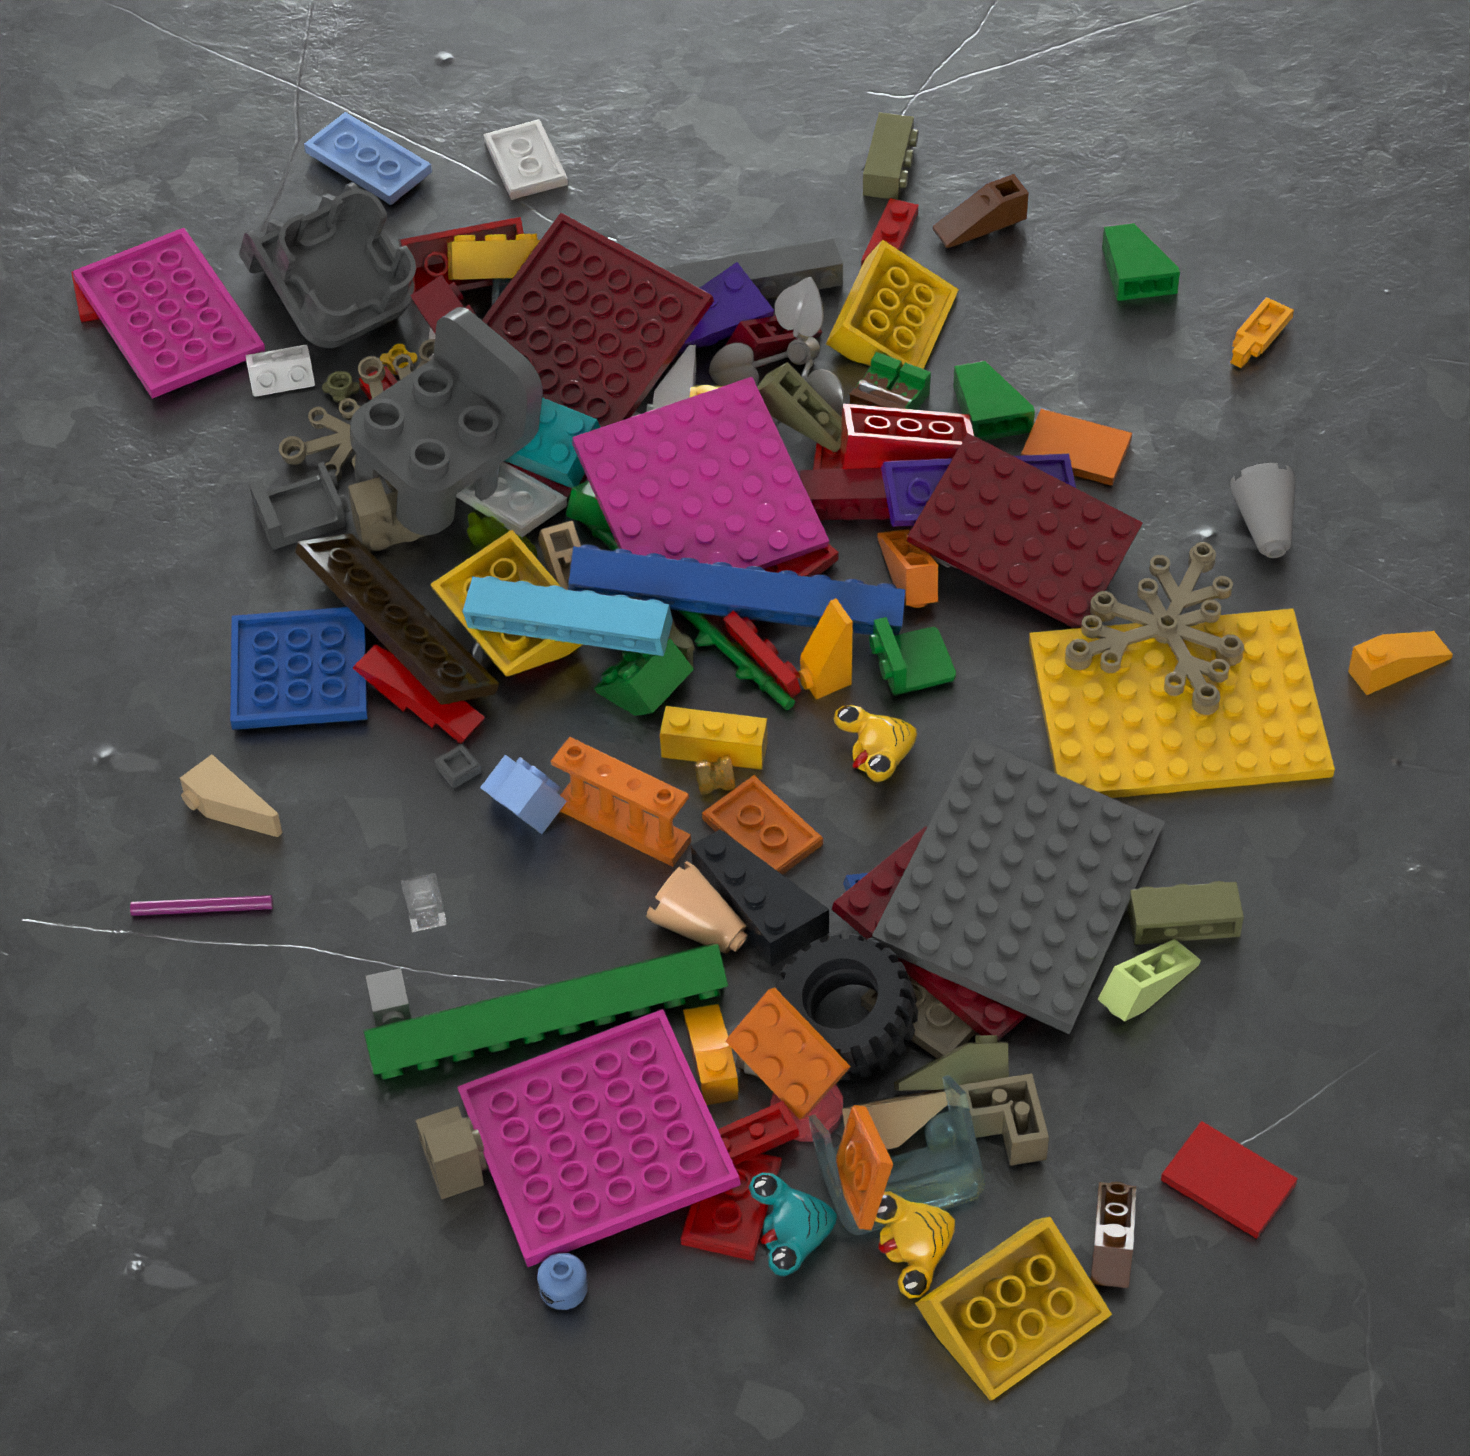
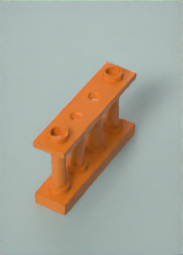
M572 737L566 740L552 758V766L570 774V783L560 794L567 801L560 812L672 867L690 845L691 834L673 826L674 817L689 799L688 793ZM614 796H616V797H618V798H620V799H622V800L628 802L629 804H627V803H625V802H623V801H621V800L615 798ZM646 812H649V813H651V814L657 816L658 818H656V817H654V816H652V815H650V814H648V813H646Z

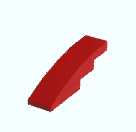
M374 645L353 667L356 672L403 712L409 708L431 728L438 724L460 744L485 719L482 714L465 701L441 705L391 652L377 645Z

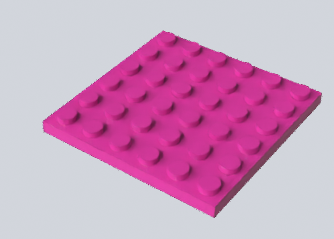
M753 377L572 437V445L619 549L629 550L636 555L646 556L650 553L664 555L667 559L694 558L699 563L713 564L715 562H726L731 564L732 567L745 569L749 566H757L765 569L828 547L829 545L826 532Z
M663 1009L457 1087L474 1130L478 1129L484 1146V1151L482 1152L527 1268L543 1262L550 1255L567 1253L741 1185L739 1175Z

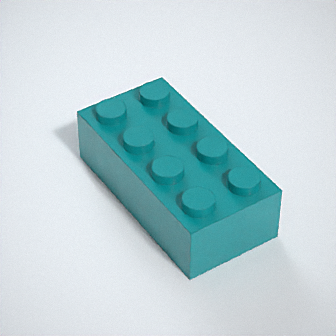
M542 397L537 434L530 443L504 461L573 488L579 485L585 472L572 445V437L601 428L598 420Z

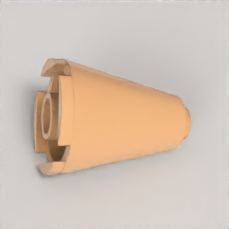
M684 862L685 870L679 866L667 879L655 896L660 901L656 910L649 907L646 918L654 924L703 945L718 944L720 952L727 954L730 950L737 952L748 936L744 933L746 924L701 872L690 862Z

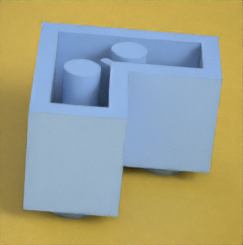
M504 755L480 787L541 834H543L567 802L558 794V791L561 789L560 786L521 757L515 762L507 755Z

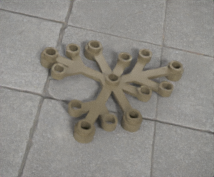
M435 339L426 340L421 344L419 355L422 361L416 369L431 360L429 357L434 354ZM406 354L395 357L393 366L401 380L412 373L414 365L411 358ZM369 356L362 359L358 365V372L363 382L369 384L373 399L384 391L381 381L385 376V368L382 361L377 357ZM401 363H408L405 368H399ZM378 371L375 375L368 376L370 372ZM346 398L340 402L339 411L344 419L351 420L353 414L361 406L354 399ZM315 407L308 413L311 425L316 429L325 427L335 432V434L303 442L299 437L289 436L280 443L279 452L286 463L297 465L307 455L339 447L330 461L325 463L327 471L331 469L337 470L335 476L338 482L342 478L341 468L353 451L350 443V425L327 414L324 408ZM347 407H354L351 412H344ZM317 415H323L321 420L314 421ZM295 450L299 451L298 454L290 456L291 452ZM354 456L353 459H352V465H353L354 469H355V456ZM385 479L388 488L392 492L398 491Z
M1200 542L1190 549L1189 568L1179 587L1169 572L1170 560L1164 555H1156L1151 558L1149 571L1153 576L1157 577L1171 602L1167 611L1157 595V582L1150 578L1142 579L1138 583L1137 595L1145 601L1151 614L1117 602L1113 594L1107 591H1101L1093 596L1090 605L1091 615L1083 618L1081 631L1084 636L1099 638V640L1089 643L1083 639L1073 640L1066 647V664L1072 669L1083 670L1091 665L1092 656L1102 653L1101 669L1106 673H1115L1121 667V658L1128 645L1155 638L1160 643L1169 644L1178 660L1174 671L1165 677V692L1173 696L1182 694L1185 680L1188 678L1194 689L1192 697L1193 709L1203 715L1215 713L1219 708L1220 693L1214 685L1206 683L1203 675L1208 676L1214 682L1225 681L1229 675V666L1241 662L1244 644L1235 635H1226L1220 638L1190 627L1204 622L1213 623L1218 621L1221 614V605L1213 599H1226L1232 594L1233 582L1226 576L1215 578L1212 586L1193 591L1201 573L1209 572L1215 565L1216 552L1213 547L1206 542ZM1156 565H1162V566H1164V567L1159 568V567H1156ZM1219 586H1224L1226 589H1220ZM1149 588L1152 591H1145L1143 589ZM1202 603L1201 609L1181 615L1184 608ZM1206 610H1213L1215 612L1209 613ZM1117 616L1143 626L1121 632L1102 625V622L1111 621ZM1088 625H1094L1096 628H1089ZM1182 639L1216 650L1217 659L1208 662L1191 656ZM1113 660L1115 663H1108L1106 661ZM1214 669H1221L1223 672H1216ZM1171 682H1176V683H1178L1179 685L1174 686V685H1171L1170 683H1171Z

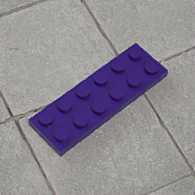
M1069 453L1014 456L1076 488ZM952 459L888 461L883 463L881 471L892 527L914 526Z

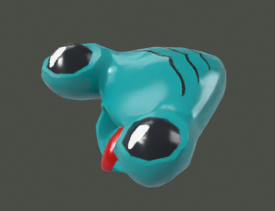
M761 1173L752 1178L748 1187L752 1198L761 1204L773 1205L771 1214L764 1220L763 1236L760 1238V1241L770 1250L767 1254L769 1268L776 1275L785 1277L796 1272L805 1258L831 1233L836 1224L837 1214L831 1206L822 1200L790 1187L776 1175Z

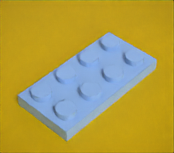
M346 112L304 143L307 154L390 205L432 173L429 162Z

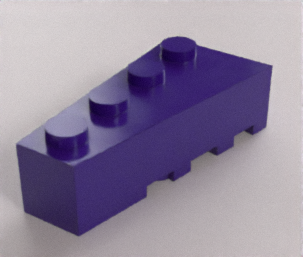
M738 262L699 287L711 294L714 302L673 359L680 357L689 345H696V349L705 345L708 347L716 344L721 339L732 336L740 321L773 316L774 309Z

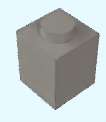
M401 968L366 976L376 1027L411 1018Z

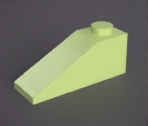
M1173 939L1114 966L1098 1000L1114 1016L1121 1018L1125 1022L1149 1009L1197 968L1201 960L1176 939Z

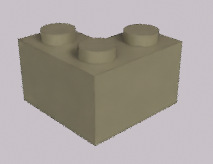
M380 477L348 486L353 523L360 542L369 552L373 550L380 551L394 544L412 542L419 537L426 536L411 532L398 521L396 516L398 491L386 494Z
M1032 1073L959 1085L958 1111L965 1139L1002 1134L1010 1166L1047 1160L1049 1135Z
M458 1106L416 1120L419 1140L441 1200L484 1185L482 1171L487 1169V1164L482 1152L484 1151L483 1142L478 1129L474 1130L470 1118H462Z

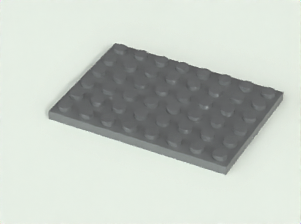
M973 737L871 938L880 941L883 948H890L897 957L1070 1034L1130 901V890L1135 889L1165 821Z

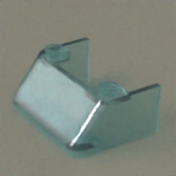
M950 1075L942 1077L949 1111L935 1115L928 1121L925 1127L927 1147L890 1157L893 1167L885 1191H891L909 1202L923 1203L942 1210L976 1200L982 1194L985 1187V1178L967 1094ZM815 1114L808 1116L819 1168L842 1225L848 1232L855 1235H862L884 1228L887 1224L874 1222L872 1230L858 1228L844 1197L837 1167L836 1155L840 1145H832L830 1133Z

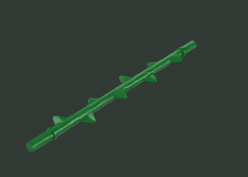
M582 522L592 531V535L595 538L603 541L612 551L619 549L612 532ZM678 610L700 631L695 640L697 646L716 645L739 667L735 675L738 679L754 680L762 692L766 691L785 710L793 707L795 700L775 682L772 676H768L745 655L746 651L740 644L731 642L704 617V613Z

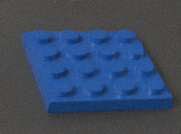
M348 607L232 616L230 706L232 730L368 719L367 680L353 669L354 665L366 654V626Z

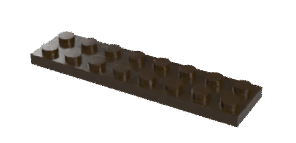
M352 533L298 541L295 553L441 705L496 694L499 683Z

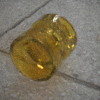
M729 755L718 757L714 762H708L707 760L695 761L696 778L701 795L712 793L714 789L718 788L724 791L735 789L733 766Z

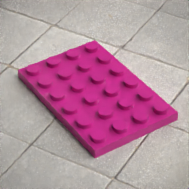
M185 228L73 271L75 282L152 399L246 361L245 355L265 352L263 341Z

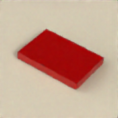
M1203 1121L1199 1123L1161 1174V1181L1258 1239L1292 1192L1298 1178Z
M759 1154L734 1165L741 1185L691 1204L681 1236V1245L754 1261L763 1232L764 1220L768 1215L770 1205L761 1204L752 1198L748 1187L752 1178L761 1173H772L779 1177L782 1158Z

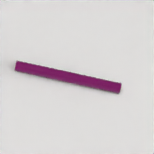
M272 895L130 903L131 916L273 909Z

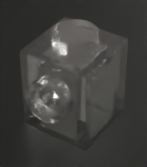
M436 873L401 880L405 907L412 933L447 925Z

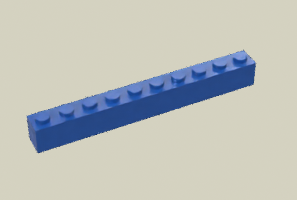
M594 545L573 546L568 590L579 592L591 590L600 595L607 596L625 595L631 599L642 601L655 599L664 604H669L670 609L720 616H727L734 610L740 618L747 617L751 620L816 628L829 602L836 598L853 621V633L871 635L873 634L874 620L887 617L895 636L899 635L903 623L905 589H898L893 584L882 583L875 586L864 584V582L857 579L837 581L831 580L830 577L825 575H814L812 577L798 576L796 572L788 570L775 573L767 572L765 569L757 566H749L744 569L732 567L731 564L726 562L706 564L699 563L694 558L667 559L664 555L650 553L646 556L636 555L626 549L606 551L600 550Z

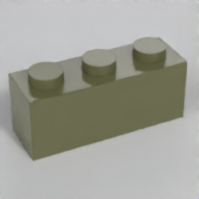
M879 112L863 172V196L898 200L901 188L906 189L909 173L906 167H912L914 151L911 150V147L917 146L919 130L914 129V116Z
M1214 881L1209 884H1178L1172 887L1159 888L1146 886L1130 890L1128 913L1134 945L1166 943L1173 939L1179 942L1240 937L1244 916L1237 882Z

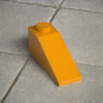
M836 598L829 602L800 655L799 681L804 689H809L816 700L852 685L853 621Z
M1435 631L1382 634L1353 647L1348 672L1364 693L1369 695L1450 660L1453 654Z
M719 1004L683 1010L698 1087L706 1105L739 1100L738 1076L732 1049L725 1041L728 1038Z

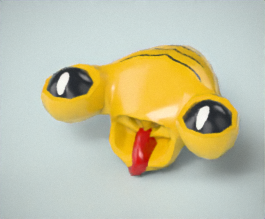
M855 705L842 706L834 714V723L839 729L858 733L859 735L852 750L853 768L866 772L868 777L875 782L884 781L892 776L897 765L913 748L917 739V729L908 722L889 716L870 714Z
M884 1191L875 1222L887 1225L880 1232L878 1249L881 1253H885L892 1262L908 1263L909 1266L902 1270L897 1281L899 1290L909 1299L920 1298L930 1289L935 1268L952 1240L955 1231V1219L948 1212L938 1207L909 1202L891 1191Z

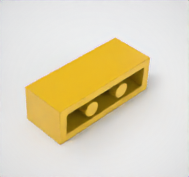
M671 706L665 707L660 730L662 758L758 770L763 769L768 744L767 718Z

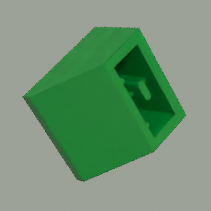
M669 638L664 656L623 651L621 654L622 660L618 664L610 666L601 674L602 680L594 690L634 716L653 713L694 668L672 639Z

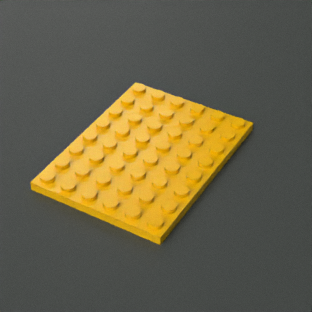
M1294 608L1220 615L1219 620L1216 622H1204L1190 626L1220 638L1226 635H1235L1244 644L1241 662L1229 666V675L1225 681L1214 682L1208 676L1203 675L1206 683L1214 685L1220 693L1219 708L1210 715L1200 714L1193 709L1192 697L1194 689L1188 678L1185 680L1182 694L1173 696L1165 692V677L1174 671L1178 663L1169 644L1160 643L1155 638L1130 644L1121 658L1120 669L1115 673H1106L1100 667L1102 653L1092 656L1091 665L1083 670L1072 669L1066 664V647L1073 640L1083 639L1088 643L1099 640V638L1084 636L1081 628L1029 633V644L1054 772L1060 776L1111 798L1331 778L1334 776L1335 768ZM1130 623L1109 625L1107 627L1126 632L1143 625ZM1182 639L1191 656L1208 662L1217 659L1216 650ZM1113 660L1106 661L1108 663H1115ZM1214 669L1216 672H1223L1221 669ZM1171 682V683H1170L1171 685H1174V686L1179 685V684L1176 683V682Z

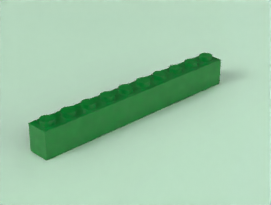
M709 944L363 1030L373 1074L381 1073L382 1079H387L404 1074L403 1067L417 1064L418 1070L438 1066V1059L453 1056V1061L464 1060L474 1057V1050L488 1047L489 1053L510 1048L509 1041L523 1038L525 1044L546 1039L544 1032L559 1029L560 1035L581 1030L580 1023L594 1020L595 1026L615 1022L616 1014L629 1011L630 1017L650 1013V1006L664 1003L665 1009L686 1004L684 997L696 994L699 995L700 1000L721 995L719 989L728 987L719 946L718 944Z

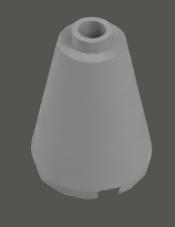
M1263 463L1241 470L1240 478L1235 481L1233 476L1230 481L1231 493L1258 551L1269 558L1283 556L1292 545L1295 472L1287 465V470L1279 469L1278 463Z

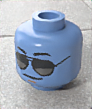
M556 1253L546 1258L538 1269L537 1282L542 1300L548 1306L557 1310H568L576 1307L585 1298L588 1290L587 1272L583 1262L577 1256L570 1253Z

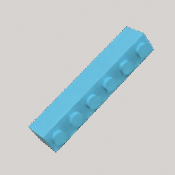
M472 576L463 608L468 628L664 656L673 622L669 604H664L659 600L650 599L642 601L631 599L625 595H600L591 590H583L581 592L566 590L556 585L544 587L533 585L526 581H517L516 583L501 581L492 576L484 578Z

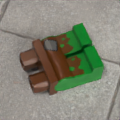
M876 352L871 359L869 370L851 391L849 404L918 410L930 394L931 372L908 363L902 366V361Z

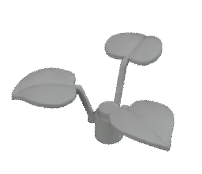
M807 277L785 289L775 302L777 321L784 329L793 330V336L798 338L789 344L786 352L754 361L751 347L743 343H732L720 349L713 357L709 374L711 379L719 386H726L749 377H753L757 386L759 374L755 367L789 358L794 364H805L801 377L842 417L844 391L838 377L831 371L824 369L815 370L808 376L811 366L814 365L813 360L820 353V345L812 336L820 330L824 313L819 290L812 277Z

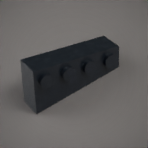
M721 829L691 845L692 865L701 872L746 924L744 933L748 935L749 941L770 967L829 933V909Z

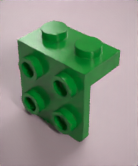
M887 617L874 620L873 634L869 635V642L873 654H877L879 658L881 675L884 680L887 679L893 696L955 680L956 670L938 628L928 627L894 636Z

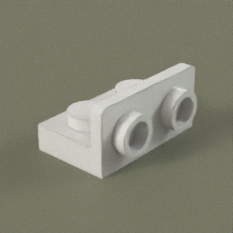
M307 344L245 355L252 393L255 397L315 385Z

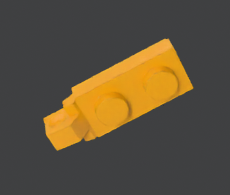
M1266 297L1236 332L1232 345L1234 347L1232 350L1233 357L1230 363L1242 368L1249 361L1251 355L1258 357L1260 353L1262 354L1293 318L1294 310Z

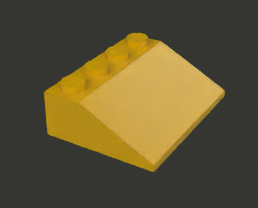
M882 240L865 259L826 345L851 361L871 366V359L874 354L878 352L902 361V366L908 363L924 369L959 289Z
M510 530L430 584L431 588L506 677L563 658L583 645L468 628L463 608L472 576L480 578L492 576L501 581L515 583L517 581H526L533 585L544 587L560 586L513 530Z
M1050 1216L1032 1221L915 1303L935 1336L989 1400H994L1112 1315Z

